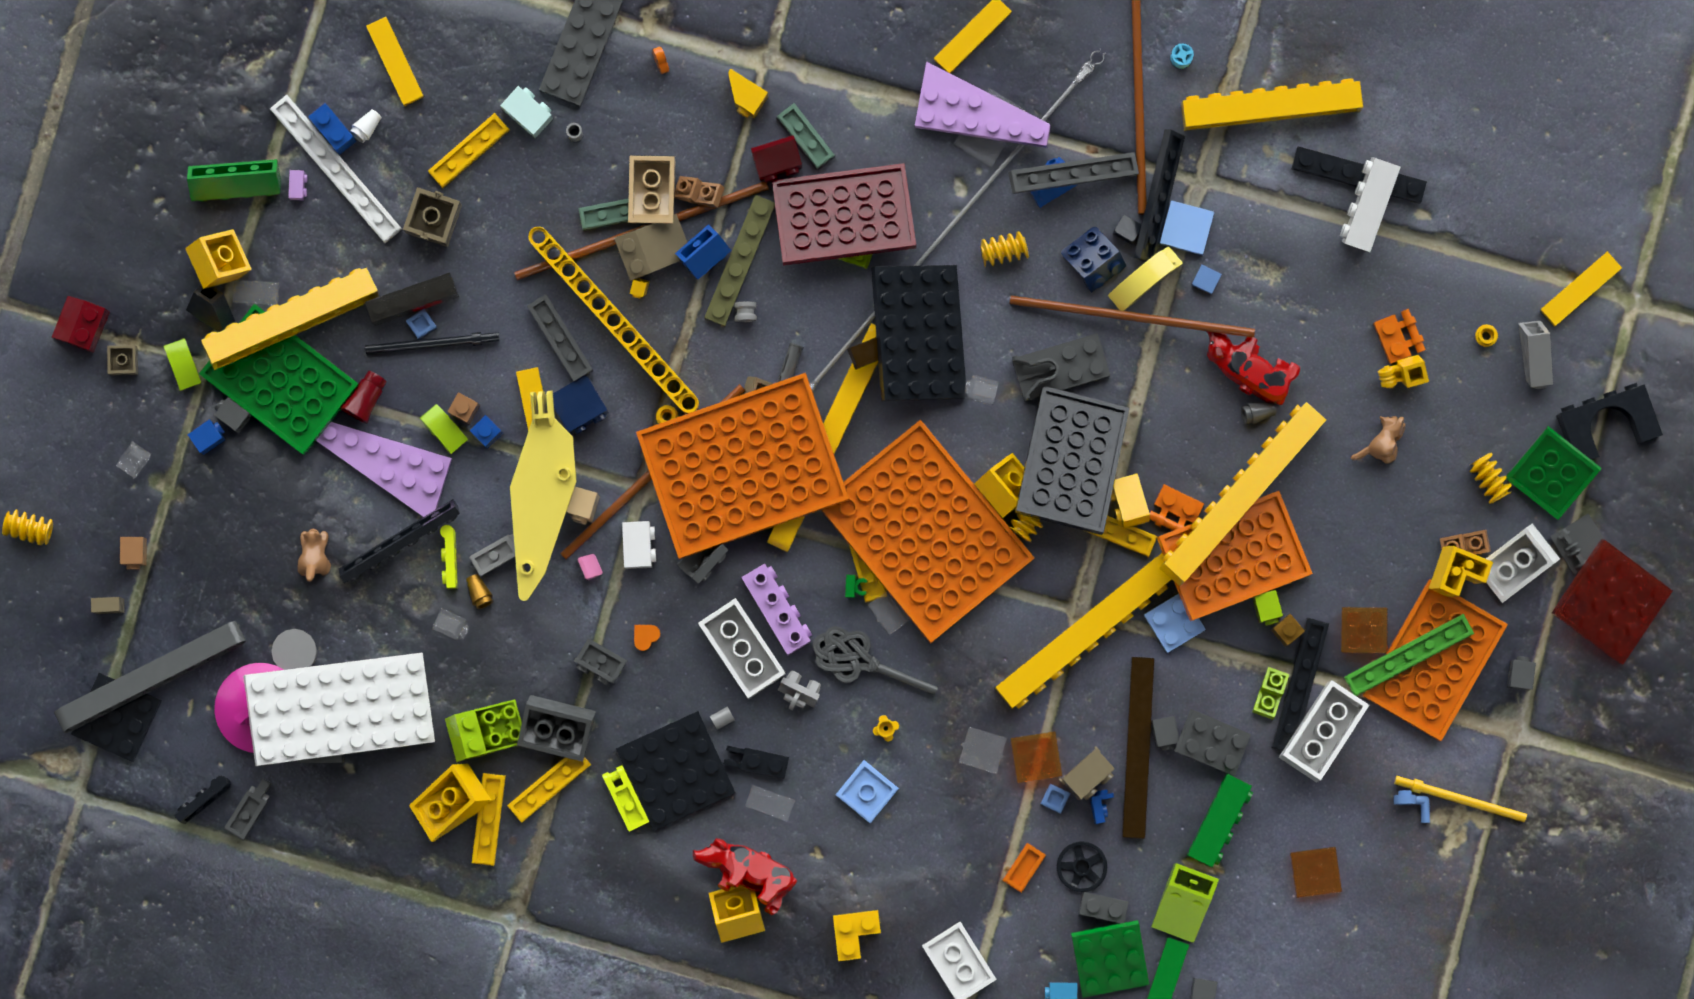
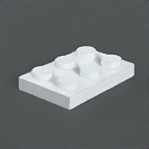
M958 922L922 945L955 999H967L997 980L961 922Z

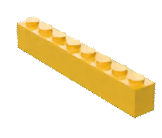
M1352 78L1343 79L1340 81L1341 83L1332 84V81H1323L1318 83L1319 86H1310L1309 83L1298 84L1296 88L1288 89L1287 86H1278L1273 91L1258 88L1252 90V93L1243 94V91H1233L1227 96H1221V93L1209 94L1208 98L1200 99L1197 95L1188 96L1181 103L1184 131L1359 112L1363 108L1360 81L1354 82Z
M358 268L351 271L344 278H334L328 285L310 289L303 296H293L288 299L287 303L280 306L278 304L273 305L262 314H252L246 318V321L239 324L232 323L221 332H211L204 337L205 339L201 340L213 369L216 370L379 298L378 290L367 268L362 270Z

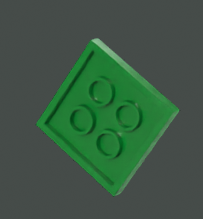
M1548 426L1506 477L1510 483L1559 520L1600 472L1601 467Z
M1138 920L1071 933L1083 998L1149 985Z

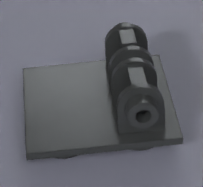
M1589 514L1550 536L1573 575L1612 552Z

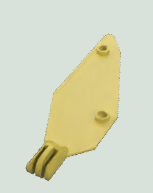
M541 391L538 392V395L535 392H530L532 422L510 485L518 596L522 601L530 598L546 573L577 482L573 436L555 419L553 391H547V394ZM527 563L531 566L529 572L524 568Z

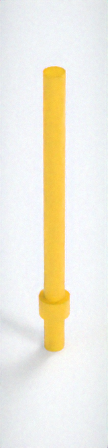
M1396 776L1394 780L1395 785L1409 788L1414 793H1426L1521 822H1525L1527 817L1525 813L1430 786L1415 778L1410 780Z

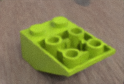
M516 700L445 718L456 762L518 746L522 722Z
M1174 863L1151 927L1194 943L1219 879Z

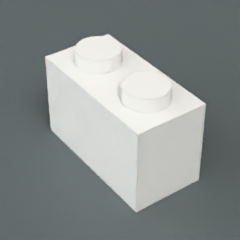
M649 521L622 522L624 568H652V562H656V549H651V540H655V526L650 527Z

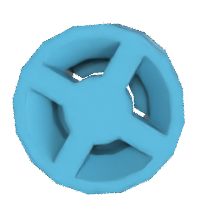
M1187 44L1176 45L1170 56L1172 65L1179 69L1188 67L1194 56L1192 48Z

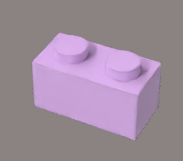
M290 170L288 197L290 200H304V197H307L305 183L308 181V175L304 171Z

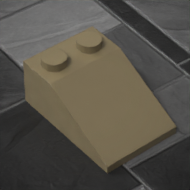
M674 214L673 224L651 223L614 237L630 281L680 261L675 253L687 243L677 214Z

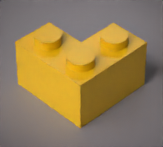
M1455 546L1443 547L1429 589L1447 597L1460 596L1465 580L1474 584L1487 582L1493 562Z
M878 910L833 915L838 961L861 959L858 936L881 933Z

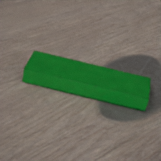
M1167 937L1147 999H1172L1189 944Z

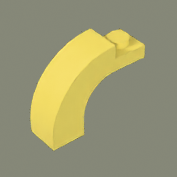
M1168 246L1129 275L1108 294V297L1119 310L1124 311L1183 263Z

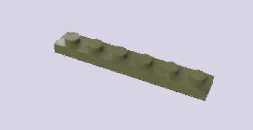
M755 195L705 314V319L721 326H726L774 211L775 202Z

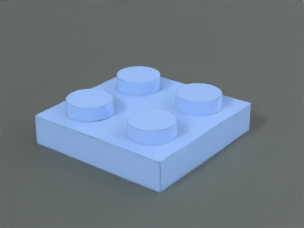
M1179 594L1144 614L1166 653L1206 630L1199 618L1190 622Z

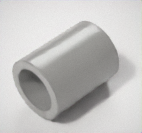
M571 123L567 126L566 133L568 138L573 142L580 141L583 137L581 126L577 123ZM572 129L580 130L576 136L570 135V131Z
M728 706L710 716L717 730L735 721Z

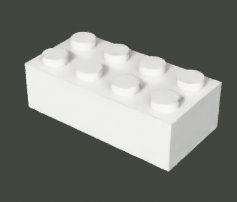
M1374 157L1370 161L1366 160L1362 171L1365 174L1363 182H1358L1355 194L1358 195L1355 203L1351 202L1347 213L1350 216L1348 225L1343 224L1340 232L1343 243L1368 252L1371 251L1401 168L1400 166Z
M736 598L698 623L748 699L786 675Z
M1334 681L1327 682L1279 758L1313 781H1321L1369 705Z

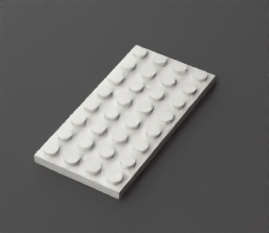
M423 653L243 676L255 766L435 742Z

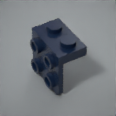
M1092 227L1061 251L1062 256L1079 273L1086 288L1091 293L1103 286L1106 281L1126 267L1120 251L1097 227Z
M583 376L553 393L554 408L571 435L575 434L576 436L587 429L586 426L593 422L597 424L606 419L605 415L609 413L587 376Z

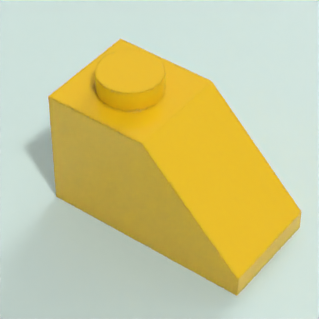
M730 69L728 75L735 107L738 108L737 112L746 118L749 116L755 118L769 97L768 92Z

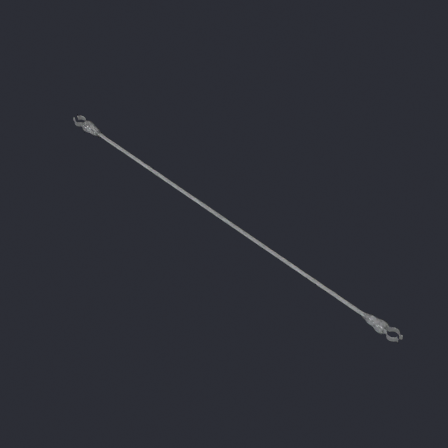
M1092 59L1081 66L1072 84L1041 120L1046 121L1074 87H1077L1078 84L1082 83L1086 77L1094 72L1095 66L1091 63ZM1019 144L914 266L921 265L1021 150L1024 144ZM875 311L816 379L810 382L812 392L822 377L875 318Z

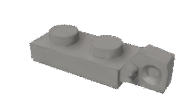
M514 533L504 536L469 557L480 577L515 558Z

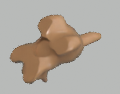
M1380 416L1383 427L1382 431L1371 441L1368 447L1352 455L1351 460H1359L1370 454L1386 464L1393 462L1398 453L1396 441L1403 436L1406 426L1403 423L1404 417Z
M311 529L308 532L303 531L300 535L302 554L298 559L297 567L299 574L302 576L306 575L308 582L313 580L315 574L325 576L330 571L331 564L325 555V548L329 539L326 531L319 533L318 530Z

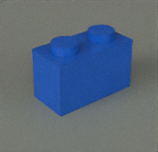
M326 103L308 116L339 155L357 142Z
M708 224L675 254L686 269L698 280L714 265L723 260L731 252V249Z

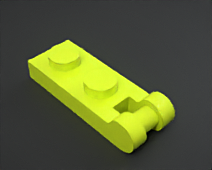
M444 525L440 529L441 536L445 538V548H441L442 562H446V571H442V582L447 585L448 589H458L456 532L450 525Z
M623 765L616 768V771L610 774L606 772L602 776L630 832L648 823L649 819ZM621 778L623 784L615 787L613 782Z

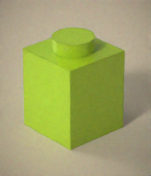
M1276 590L1252 598L1259 623L1265 622V625L1268 626L1278 623V618L1283 617Z

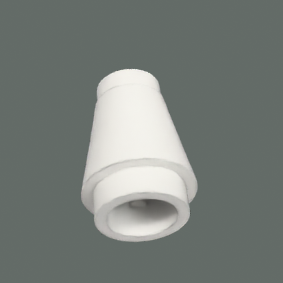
M371 109L352 125L350 133L359 142L364 143L370 139L382 117Z

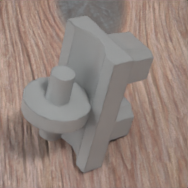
M793 670L786 678L783 677L778 691L785 694L783 699L791 703L789 709L792 711L795 705L804 709L807 704L814 708L820 696L818 693L821 684L810 680L805 688L798 684L802 676Z

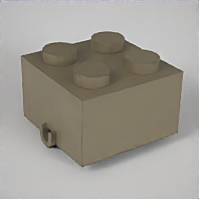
M417 187L403 227L404 232L448 247L462 208L461 202L443 196L444 194L435 191L433 193Z
M1096 746L1062 779L1059 778V781L1078 800L1082 798L1088 800L1097 791L1094 787L1099 783L1105 784L1114 776L1111 772L1115 768L1100 753L1101 751Z

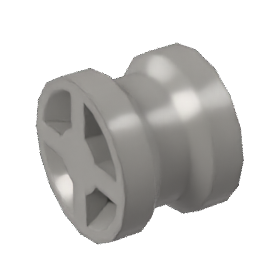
M756 302L734 303V308L737 310L735 322L757 321V316L754 314Z

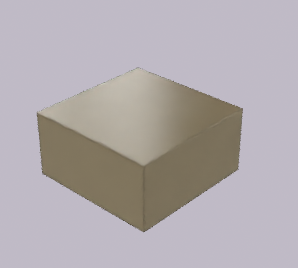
M136 345L107 346L108 374L138 375V347Z
M91 598V612L95 614L125 613L124 598Z

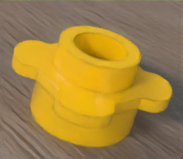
M882 715L879 717L878 725L873 728V733L876 736H882L887 742L892 741L895 730L899 729V723L889 720L886 715Z

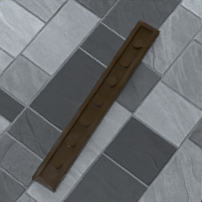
M1131 657L1122 837L1145 839L1154 658Z

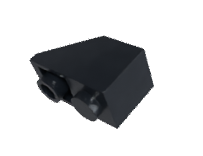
M202 285L193 292L186 311L217 332H221L228 325L235 323L224 293L215 287L203 289Z

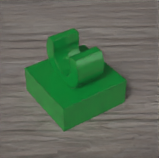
M846 574L845 597L856 598L857 594L861 596L867 595V591L859 590V584L868 583V580L864 578L857 580V575Z

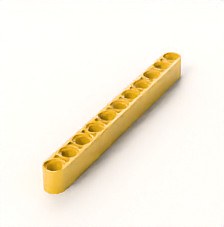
M543 227L531 229L528 238L532 246L677 407L685 414L697 411L699 401L695 394ZM537 232L545 234V240L542 243H535L533 241V236ZM551 249H558L560 251L558 259L551 260L548 258V253ZM567 265L575 267V273L570 277L563 275V269ZM581 282H588L590 290L586 293H580L578 285ZM598 298L605 301V306L601 310L593 308V302ZM612 315H617L620 317V323L614 327L610 326L608 318ZM633 332L635 340L631 343H625L623 341L624 333ZM642 348H647L650 351V356L646 360L638 358V351ZM663 365L665 373L662 376H655L653 374L654 366ZM672 381L680 384V390L676 393L668 391V384ZM686 398L695 400V406L691 410L683 407V401Z
M871 323L862 343L876 337L875 324ZM878 361L855 370L852 363L823 424L834 454ZM805 516L774 526L767 543L788 552Z

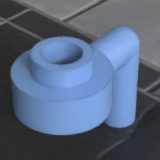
M1410 790L1398 791V795H1394V805H1420L1421 823H1430V803L1427 796L1412 795Z

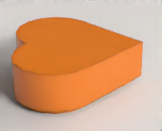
M659 46L652 49V55L661 75L669 72V66L662 47Z
M634 625V644L638 650H648L652 642H656L660 638V630L655 625Z

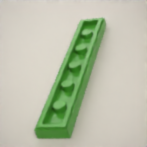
M1462 614L1346 675L1344 679L1352 694L1358 696L1473 635L1474 632L1465 615Z

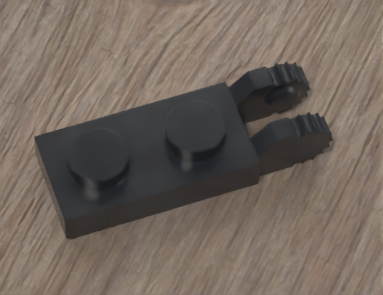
M727 745L726 751L743 754L742 763L731 759H724V765L785 779L789 757Z
M222 775L216 779L214 778L208 789H201L195 795L196 798L192 802H186L177 809L178 813L174 815L175 818L182 824L189 822L226 792L231 785L230 780Z

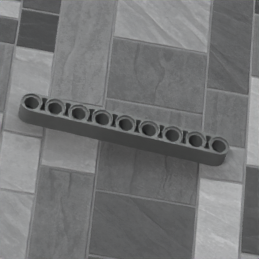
M232 621L60 707L54 714L63 732H71L240 647L246 642V639L237 622Z

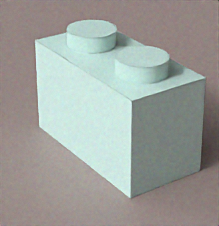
M517 86L500 106L506 114L536 138L553 120L550 114L552 110L543 102L538 104L533 99L535 95L525 87L522 90Z

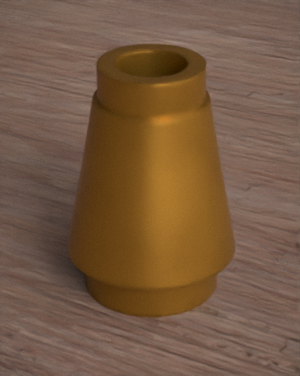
M478 574L466 579L472 605H475L477 609H482L493 603V594Z

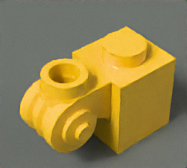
M1419 355L1397 360V365L1384 366V368L1378 371L1381 387L1393 388L1397 385V382H1402L1407 388L1429 382L1425 361Z

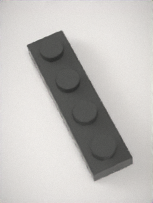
M545 294L527 305L572 380L575 382L592 372L593 369L547 295Z

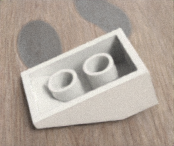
M1532 523L1486 558L1493 562L1486 583L1503 603L1560 560V558Z

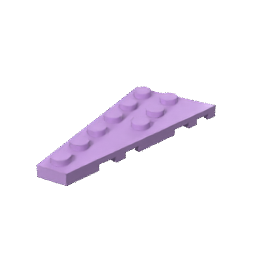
M926 62L915 128L1047 148L1051 127L1049 123Z
M330 422L316 440L424 517L437 509L452 458Z

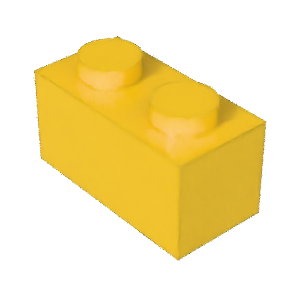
M641 278L634 279L630 294H633L632 297L639 299L647 294L650 281Z

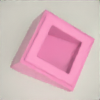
M594 554L578 558L580 567L587 580L603 574Z

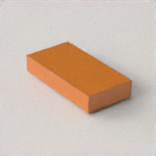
M1026 843L1002 881L1022 893L1046 855L1029 843Z

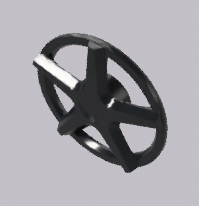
M1085 841L1074 842L1065 847L1060 853L1056 865L1061 882L1067 888L1076 892H1089L1096 889L1104 881L1108 868L1107 860L1102 850L1096 845ZM1081 845L1095 849L1098 854L1085 858ZM1074 847L1075 861H1062L1065 853ZM1102 859L1104 868L1103 874L1099 878L1091 867ZM1061 868L1074 871L1071 885L1064 879ZM1083 876L1096 883L1088 888H1077Z

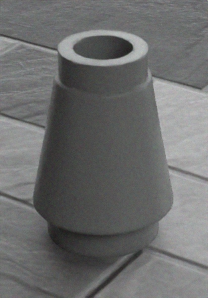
M1246 403V406L1241 407V416L1245 424L1253 425L1276 415L1274 403Z

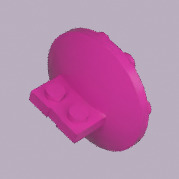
M253 663L240 667L223 681L215 699V718L221 733L232 745L241 750L254 753L243 676L284 669L267 663Z

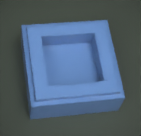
M1201 265L1191 285L1212 295L1222 274Z
M422 309L406 320L418 340L437 328L425 309Z
M1049 784L1040 804L1061 814L1071 793Z

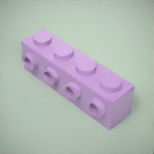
M763 564L744 575L742 580L786 654L790 655L811 642L809 637L812 634L807 625L804 624L802 626L797 619L801 615L795 605L790 607L786 598L789 595L784 586L778 587L774 579L778 578L772 566L767 568Z

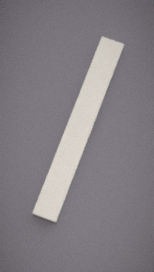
M288 95L284 96L270 108L384 243H387L402 230Z

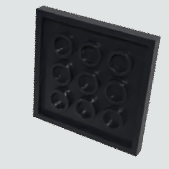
M699 711L616 748L653 831L736 793Z

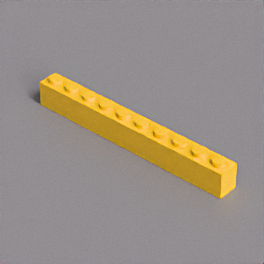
M1307 402L1301 407L1297 405L1289 413L1291 419L1287 423L1285 421L1281 422L1275 429L1277 432L1276 436L1273 439L1269 436L1261 445L1263 448L1262 452L1259 455L1255 452L1247 461L1249 464L1248 468L1245 471L1240 469L1232 478L1235 480L1231 487L1226 485L1218 494L1221 497L1217 503L1212 501L1204 510L1207 513L1203 519L1198 517L1190 526L1192 529L1190 534L1187 536L1184 533L1176 542L1178 545L1174 552L1169 550L1161 559L1164 563L1160 569L1179 586L1191 576L1326 421Z
M1163 553L1158 555L995 687L1011 709L1015 706L1018 709L1029 701L1026 698L1032 692L1037 695L1046 687L1044 682L1049 678L1053 681L1064 673L1062 668L1065 665L1073 666L1081 659L1080 653L1085 649L1089 653L1099 645L1096 640L1101 636L1105 638L1116 631L1114 626L1121 621L1125 624L1133 617L1132 611L1137 607L1142 610L1151 603L1149 598L1156 593L1159 596L1169 588L1166 584L1172 579L1160 569L1164 563L1161 560L1164 557Z

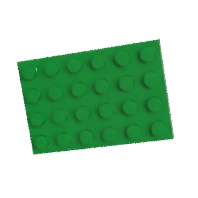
M254 303L239 323L246 321V318L252 314L259 315L265 311ZM296 335L216 370L213 369L209 360L199 373L303 455L308 452L341 410L340 407L359 385Z

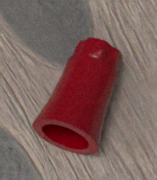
M368 371L364 379H361L358 387L340 407L341 410L358 421L368 424L371 413L387 381L378 374Z

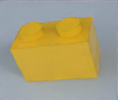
M1138 474L1115 479L1111 502L1115 501L1118 508L1114 509L1117 522H1122L1123 528L1150 522V513Z

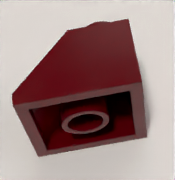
M794 135L751 148L759 180H765V183L777 180V176L785 173L786 176L797 174L799 169L802 168Z
M67 296L52 338L94 353L110 311L85 300Z

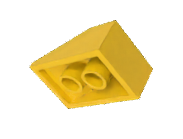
M453 764L409 806L431 842H434L477 814L491 799L469 764Z

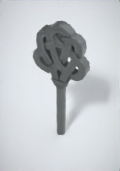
M833 626L828 628L826 633L818 635L813 640V650L816 654L815 661L817 666L824 671L833 672L835 677L843 683L855 681L858 679L861 671L878 672L932 695L936 694L937 686L880 664L879 660L869 655L871 647L870 638L864 632L857 630L847 632L841 627ZM855 638L861 639L864 646L862 647ZM825 641V646L821 649L820 643ZM845 642H848L856 652H852ZM838 647L844 654H834L833 649ZM863 658L869 664L859 663L858 659ZM836 661H850L851 664H837ZM853 671V673L848 676H845L841 672Z

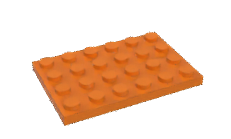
M1276 491L1258 498L1191 576L1180 586L1175 583L1190 622L1313 574L1280 492ZM1192 524L1157 537L1164 556L1169 550L1172 552L1178 547L1176 542L1184 533L1187 536L1192 531L1190 526Z
M1429 579L1386 654L1462 614L1465 615L1474 634L1365 691L1362 696L1438 741H1442L1508 624L1460 596L1447 597L1430 590L1431 579Z

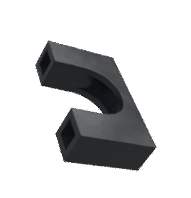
M1637 383L1625 386V391L1618 394L1616 390L1603 394V399L1597 401L1595 397L1582 401L1583 406L1577 408L1574 407V404L1561 408L1562 413L1556 415L1564 439L1589 459L1594 460L1600 457L1591 434V422L1595 414L1602 409H1615L1627 417L1637 445L1662 436L1663 433L1645 384L1638 386Z

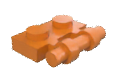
M1409 309L1401 311L1403 321L1398 322L1394 314L1373 323L1389 364L1411 357L1409 347L1415 346L1417 353L1426 350L1423 344L1424 338L1422 335H1419L1415 325L1417 323L1416 319L1411 315ZM1405 327H1407L1411 339L1407 341L1401 331Z
M1164 484L1154 503L1155 506L1161 508L1159 514L1151 511L1150 520L1154 521L1155 525L1159 527L1162 525L1174 531L1184 527L1186 521L1194 523L1204 503ZM1169 512L1179 517L1178 523L1166 518L1167 513Z

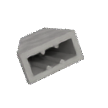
M1541 321L1518 323L1527 383L1535 389H1543L1547 385H1553L1550 332Z

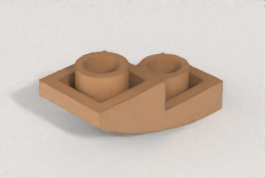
M680 176L675 188L674 198L698 205L718 208L724 187L721 184L702 182L698 178Z
M1487 530L1440 538L1441 548L1455 546L1475 555L1491 552Z

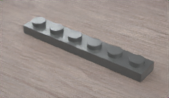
M1135 152L1011 170L1008 174L1012 193L1017 194L1138 175L1139 171Z

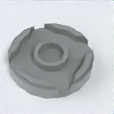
M286 630L278 635L273 642L271 651L273 661L284 670L312 667L317 657L316 643L312 636L303 630Z

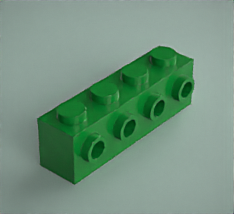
M278 159L188 166L187 183L191 201L226 200L237 197L250 198L262 195L273 196L281 192Z
M1225 774L1186 856L1210 868H1213L1214 864L1218 865L1224 854L1220 851L1224 844H1229L1233 836V832H1231L1233 824L1238 825L1243 815V812L1240 810L1244 803H1249L1253 792L1250 791L1251 785L1229 774Z

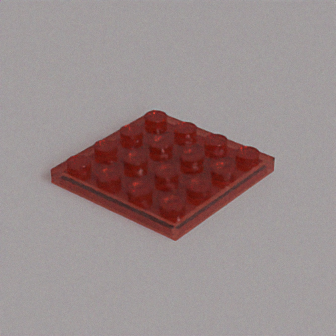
M1601 539L1552 611V614L1616 662L1623 665L1673 590L1609 542Z

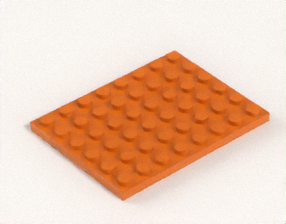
M806 372L636 432L679 559L850 500Z
M921 420L844 481L850 500L821 510L930 644L1035 558Z

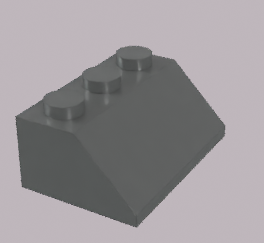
M530 695L525 706L517 745L583 762L596 711Z

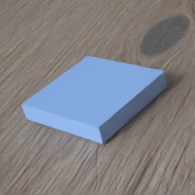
M1171 200L1160 244L1203 255L1214 212Z
M863 760L836 793V796L871 823L899 788Z

